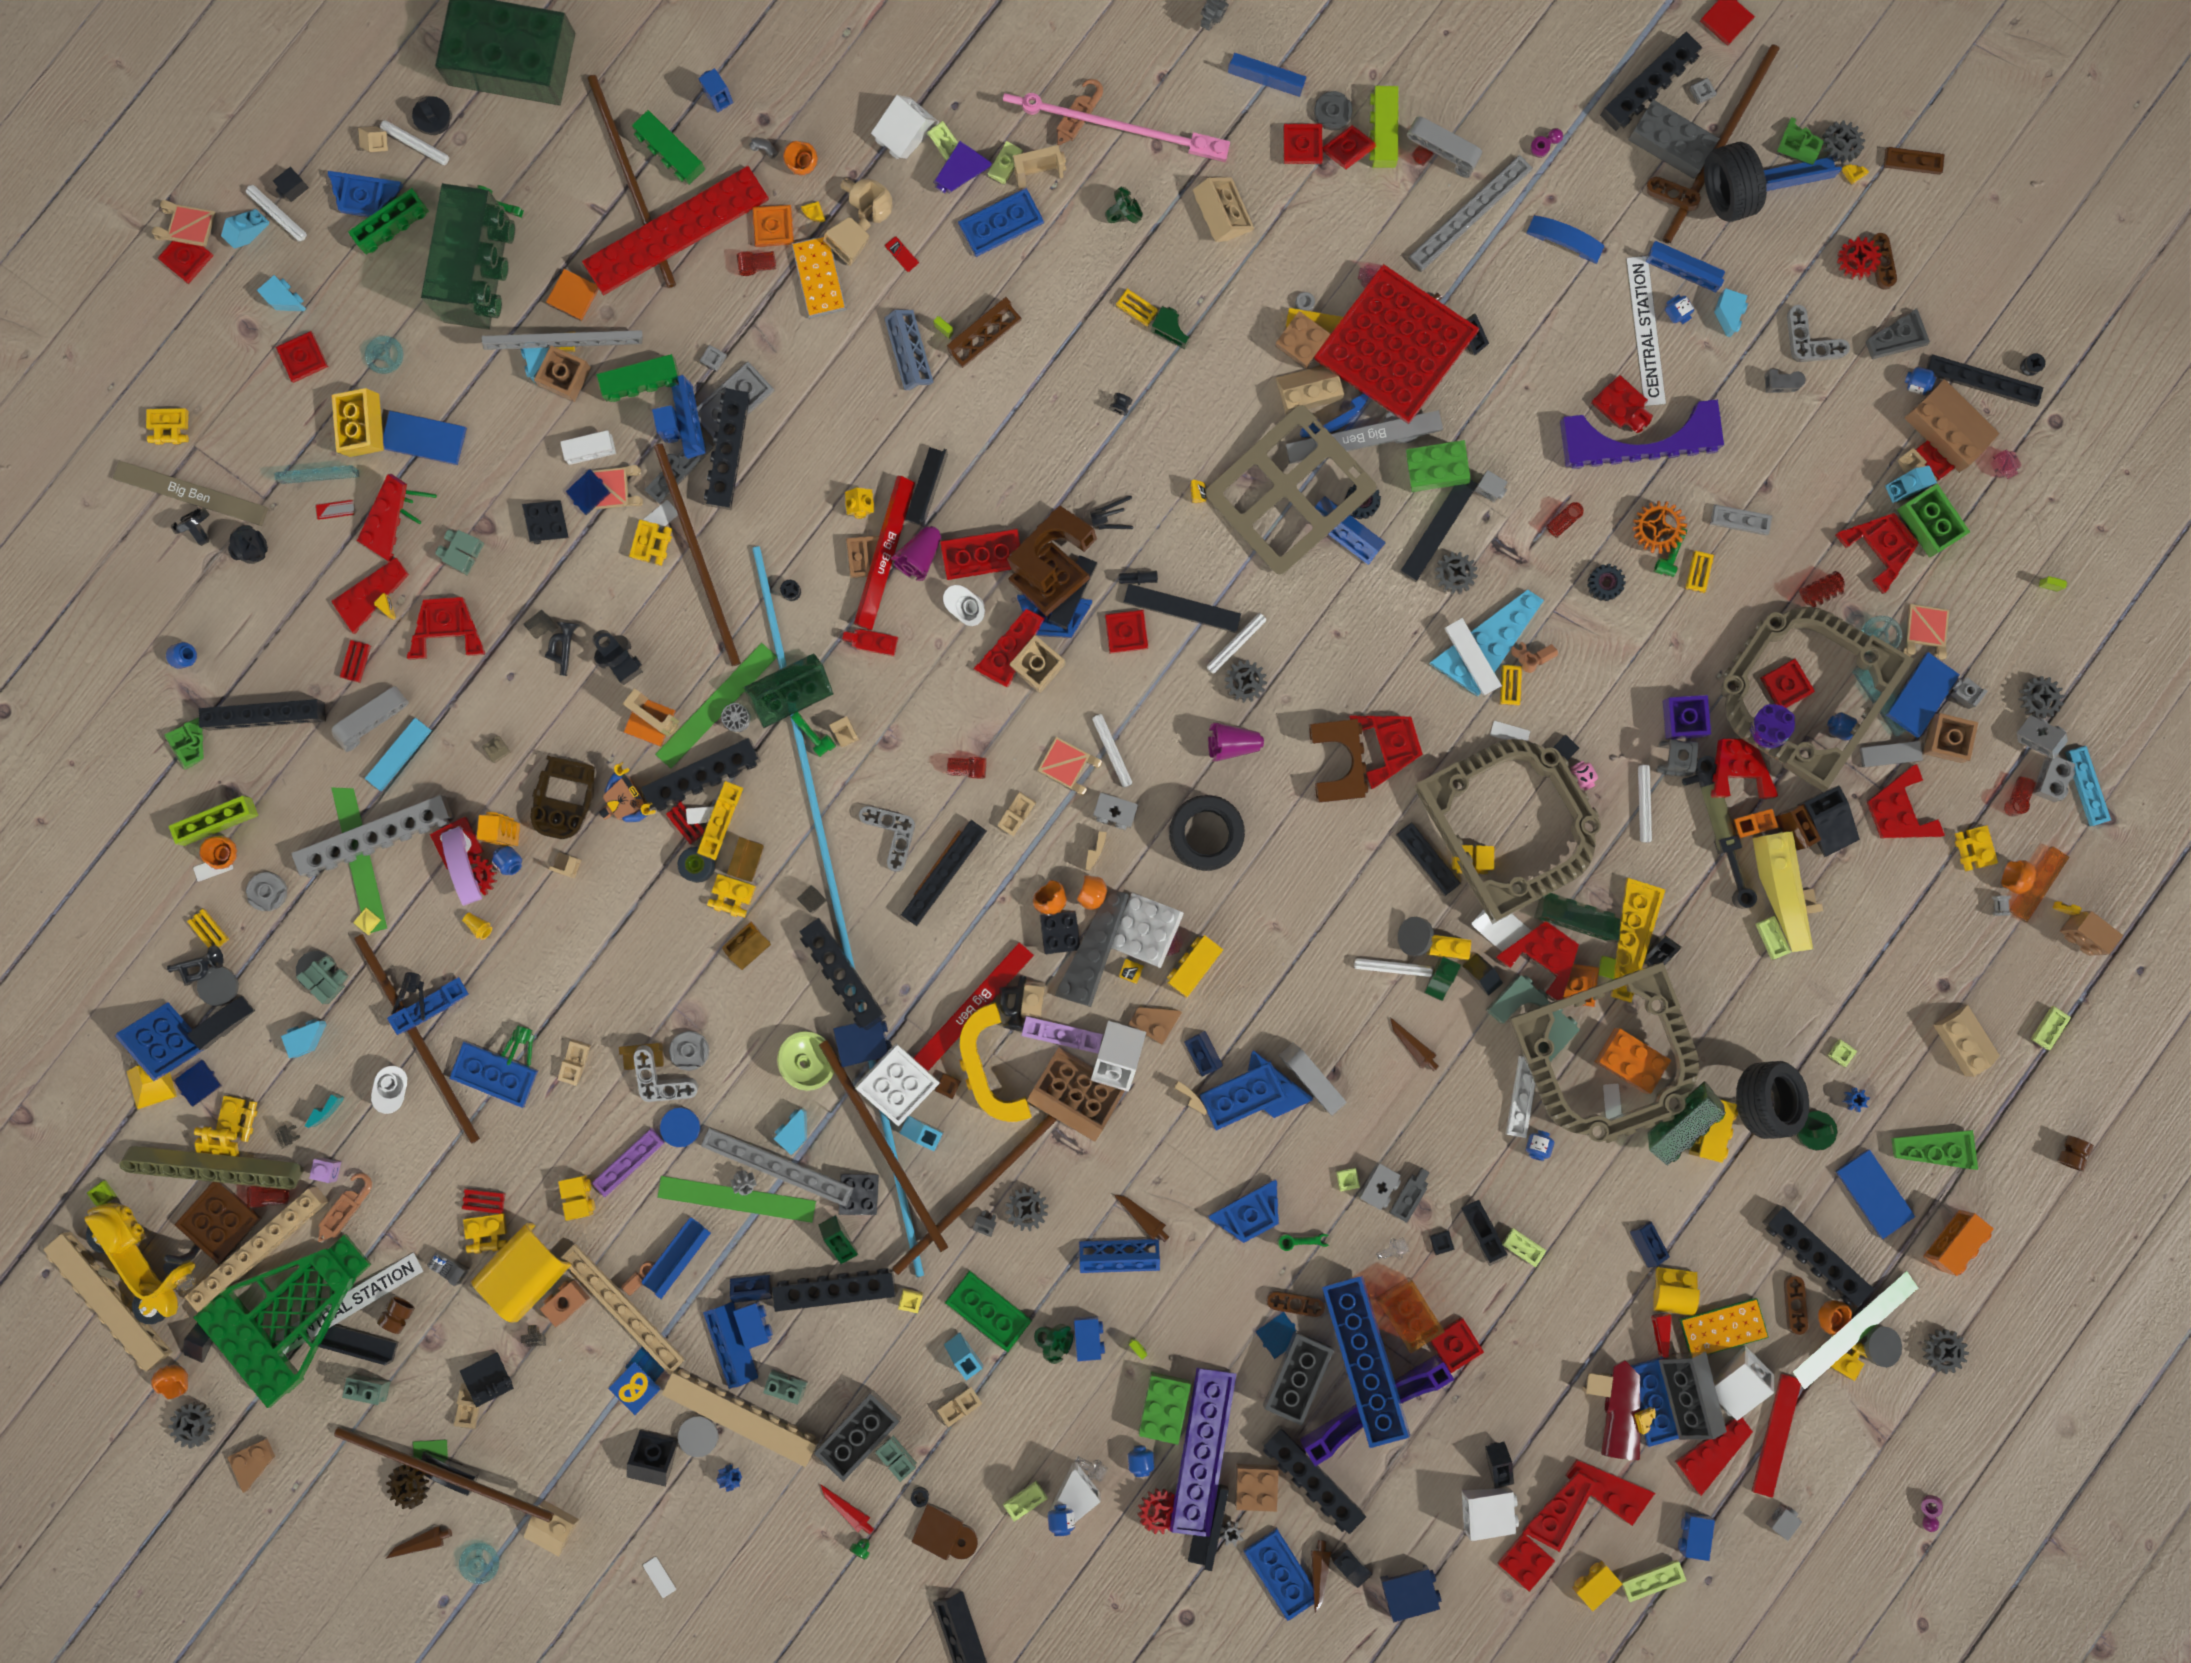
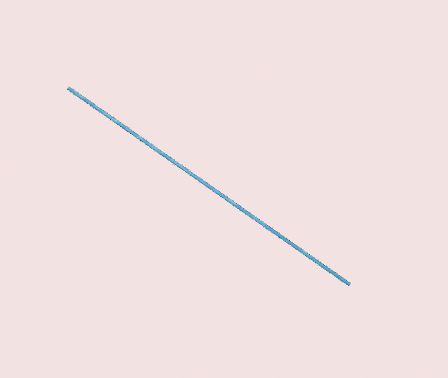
M758 546L752 549L791 718L797 712L763 557ZM791 718L842 949L855 969L802 731ZM851 987L852 993L854 995L856 992V987ZM863 1003L858 1007L859 1012L865 1011ZM876 1059L868 1061L870 1070L876 1064ZM879 1110L885 1139L898 1160L889 1118ZM894 1175L910 1249H912L917 1244L907 1196ZM919 1255L913 1261L916 1277L924 1276Z

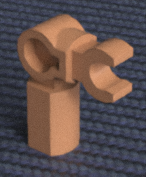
M1520 642L1519 648L1521 650H1517L1513 646L1510 651L1514 657L1519 658L1522 669L1528 673L1534 672L1537 665H1542L1558 656V651L1553 644L1531 654L1529 651L1527 652L1526 645Z
M652 1261L643 1263L640 1267V1272H635L621 1288L631 1296L642 1285L641 1281L653 1267L654 1263Z

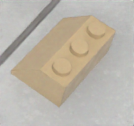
M1207 178L1193 189L1196 202L1202 210L1203 217L1210 228L1211 236L1215 242L1229 241L1254 230V226L1232 178Z
M1324 366L1276 378L1286 415L1300 405L1305 406L1307 409H1312L1342 401L1344 396L1339 375Z
M1968 1005L1963 1006L1933 1025L1965 1076H1977L1990 1068L2000 1056Z

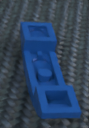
M1534 215L1526 234L1544 241L1547 239L1580 253L1579 257L1597 264L1604 249V245L1587 233L1565 223Z
M1362 394L1353 399L1349 405L1351 410L1323 426L1329 433L1344 427L1361 412L1369 397ZM1314 423L1309 426L1315 435L1320 431ZM1302 428L1300 431V436L1302 438H1311V436L1304 430V428Z
M458 977L424 998V1021L421 1020L419 1001L408 1008H403L387 1019L396 1035H399L438 1015L468 996L469 993Z

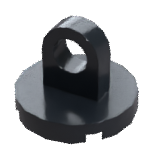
M428 96L420 99L415 104L412 111V119L422 133L435 136L448 129L450 120H452V113L444 100L439 97Z
M204 507L196 509L182 516L179 524L174 522L171 525V529L174 534L189 530L197 543L203 546L209 543V538L199 523L204 521L210 514Z
M242 525L234 529L230 534L228 551L234 560L255 564L266 557L265 554L268 551L267 542L259 530L256 531L250 525Z
M600 630L593 636V643L597 648L594 660L599 667L606 669L607 666L610 668L616 667L628 657V650L632 646L625 636L617 635L613 637L607 630ZM602 637H608L606 641H604L602 644H599V641Z

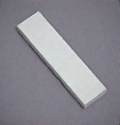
M1463 618L1445 627V631L1482 695L1485 696L1501 687L1502 685Z
M1523 1056L1518 1057L1506 1134L1526 1138L1535 1082Z

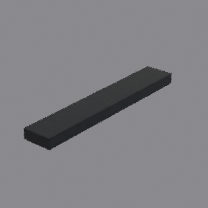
M1934 354L1929 356L1926 369L1934 372L1936 378L1945 379L1949 382L2033 407L2039 406L2044 388Z
M1470 479L1469 484L1454 485L1400 573L1417 582L1478 485L1476 482Z
M1128 584L1123 602L1127 605L1233 633L1237 632L1242 614Z
M973 820L969 821L901 915L915 926L920 924L987 833V830Z

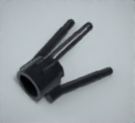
M1127 496L1090 512L1093 527H1099V530L1133 529L1132 525L1105 524L1108 522L1107 516L1125 511L1124 508L1108 512L1106 510L1132 499V496Z
M414 972L405 973L401 990L391 1013L392 1015L396 1013L406 991L412 993L418 989L421 1020H425L424 982L420 981L421 976Z

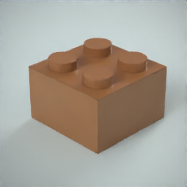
M1299 311L1277 340L1275 347L1307 369L1314 360L1316 353L1330 336V333Z
M550 346L534 381L540 387L575 402L591 367L585 360Z
M1942 713L1934 715L1929 722L1923 754L1958 763L1970 761L1979 722Z
M2092 911L2071 915L2060 930L2065 935L2064 938L2079 945L2081 947L2080 950L2089 956L2110 954L2124 936Z
M1236 1464V1510L1277 1512L1279 1471L1277 1465Z

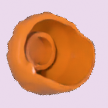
M792 141L786 146L783 153L785 164L796 175L805 176L811 173L818 162L817 151L807 142Z
M215 836L206 839L201 844L199 850L202 861L216 870L229 868L237 857L235 843L225 836Z
M2026 860L2010 861L2002 875L2001 885L2015 894L2025 893L2032 888L2036 880V869Z
M1084 876L1082 890L1077 897L1082 907L1093 910L1099 908L1104 903L1107 887L1103 879L1096 876Z
M1054 880L1040 887L1033 896V906L1035 909L1047 915L1059 913L1065 907L1067 901L1062 884Z
M1827 1301L1818 1311L1820 1327L1828 1334L1835 1335L1852 1320L1851 1309L1842 1301Z
M166 1365L154 1373L151 1379V1386L158 1394H162L167 1399L179 1397L188 1390V1373L181 1366Z

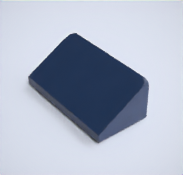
M1206 1031L1184 1041L1202 1077L1223 1066Z
M1652 1221L1630 1232L1648 1268L1658 1266L1670 1258Z
M770 1274L731 1278V1301L738 1303L772 1299Z

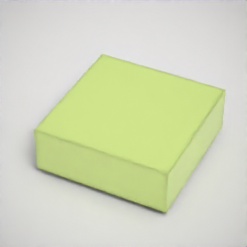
M1838 1039L1828 1056L1841 1066L1847 1067L1857 1051L1841 1039Z
M1356 1168L1336 1171L1340 1191L1360 1188Z

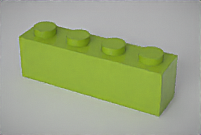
M1375 86L1374 92L1370 93V105H1373V111H1370L1369 122L1373 123V130H1370L1369 138L1375 142L1376 148L1369 152V161H1372V168H1395L1398 162V86Z
M240 796L168 827L175 844L186 846L259 815L252 798Z

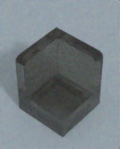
M540 610L524 623V626L535 639H538L548 630L553 633L558 629L553 620L543 610Z
M813 885L809 886L797 897L798 901L812 914L827 901Z

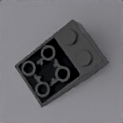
M1840 785L1831 787L1825 792H1821L1797 804V806L1804 804L1821 838L1817 844L1824 857L1860 840L1849 802Z

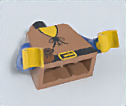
M623 762L615 765L614 773L607 783L605 794L603 795L607 805L600 809L599 813L604 820L615 815L620 821L640 822L648 815L655 814L656 811H650L649 808L652 803H647L632 779L627 775L624 776L630 769L626 768L623 770Z

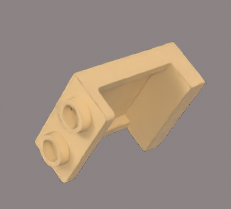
M1059 145L1013 155L1018 188L1026 187V175L1057 169L1059 178H1063V171H1066L1065 155L1063 151L1060 152Z
M634 688L623 702V705L667 737L670 734L673 735L678 730V723L680 721L669 714L664 722L661 723L642 709L649 698Z

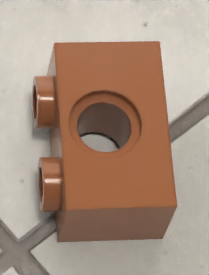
M576 1280L570 1283L566 1281L558 1288L560 1292L557 1295L553 1296L551 1294L543 1301L544 1306L540 1310L555 1328L561 1325L591 1298ZM561 1297H565L568 1300L567 1307L561 1305Z

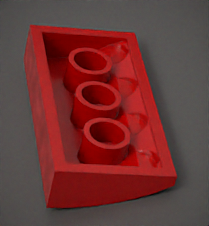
M1014 528L941 540L947 580L1012 570L1007 558L1020 546L1018 529Z

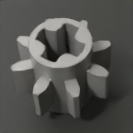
M745 1170L738 1171L734 1175V1179L730 1180L734 1193L739 1192L741 1195L750 1194L753 1191V1187L757 1186L753 1173L748 1174Z
M1227 1520L1225 1527L1221 1526V1530L1224 1533L1220 1534V1539H1226V1546L1229 1543H1233L1236 1547L1238 1540L1243 1541L1240 1533L1244 1532L1243 1527L1238 1528L1237 1520L1234 1523H1230ZM1233 1529H1234L1236 1535L1232 1534V1535L1229 1537L1228 1531H1229V1532H1232Z

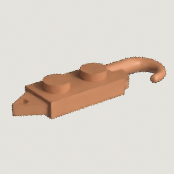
M1095 79L1086 80L1082 86L1085 87L1093 84L1096 87V92L1092 98L1084 95L1077 97L1070 109L1091 114L1102 97V84ZM1064 116L1056 128L1058 132L1057 145L1070 140L1073 141L1086 121Z
M357 1173L351 1177V1181H354L356 1178H362L365 1186L360 1193L346 1191L340 1196L318 1225L320 1227L318 1242L331 1237H337L361 1206V1203L372 1189V1181L367 1174Z

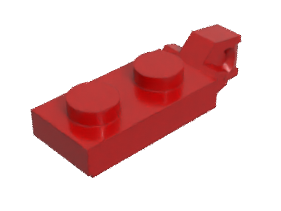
M855 629L854 633L844 631L842 637L843 641L852 642L851 646L857 650L895 657L898 643L897 636Z

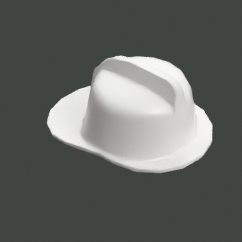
M961 585L950 586L943 595L945 607L962 623L968 626H975L983 620L985 612L984 603L978 595L973 594Z
M387 1066L377 1073L373 1084L371 1102L378 1112L389 1114L401 1107L407 1086V1076L401 1068Z

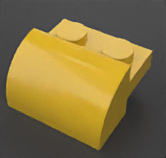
M1657 1267L1656 1289L1653 1291V1311L1693 1316L1697 1311L1700 1299L1697 1272Z

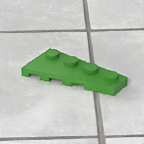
M1973 1130L1891 1138L1894 1158L1978 1170Z

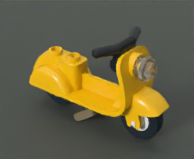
M107 1203L87 1210L88 1216H85L84 1219L88 1225L86 1239L89 1246L96 1252L106 1253L118 1271L116 1273L106 1268H100L98 1270L99 1275L113 1281L123 1280L135 1295L132 1311L139 1322L156 1324L164 1320L165 1317L175 1315L178 1309V1299L174 1289L185 1292L195 1286L193 1282L196 1281V1278L191 1276L195 1264L191 1261L196 1257L200 1248L194 1244L188 1253L181 1256L166 1254L164 1256L166 1263L163 1266V1270L169 1275L164 1282H161L136 1246L146 1235L143 1227L138 1224L129 1207L116 1203Z

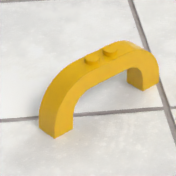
M996 1002L976 1010L966 1021L960 1036L962 1059L959 1061L962 1071H966L968 1078L965 1079L968 1090H973L979 1106L993 1118L1006 1122H1018L1032 1118L1026 1096L1012 1101L997 1098L990 1090L977 1050V1037L980 1032L1002 1021Z

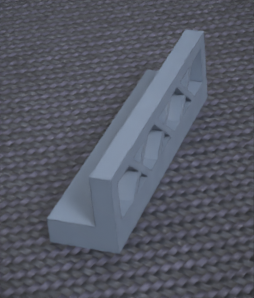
M894 310L884 319L904 390H912L918 385H931L934 382L914 311ZM903 316H908L910 325L904 321ZM909 333L914 337L915 343L909 339ZM914 351L919 355L920 361L914 357ZM919 369L924 373L925 379H920Z

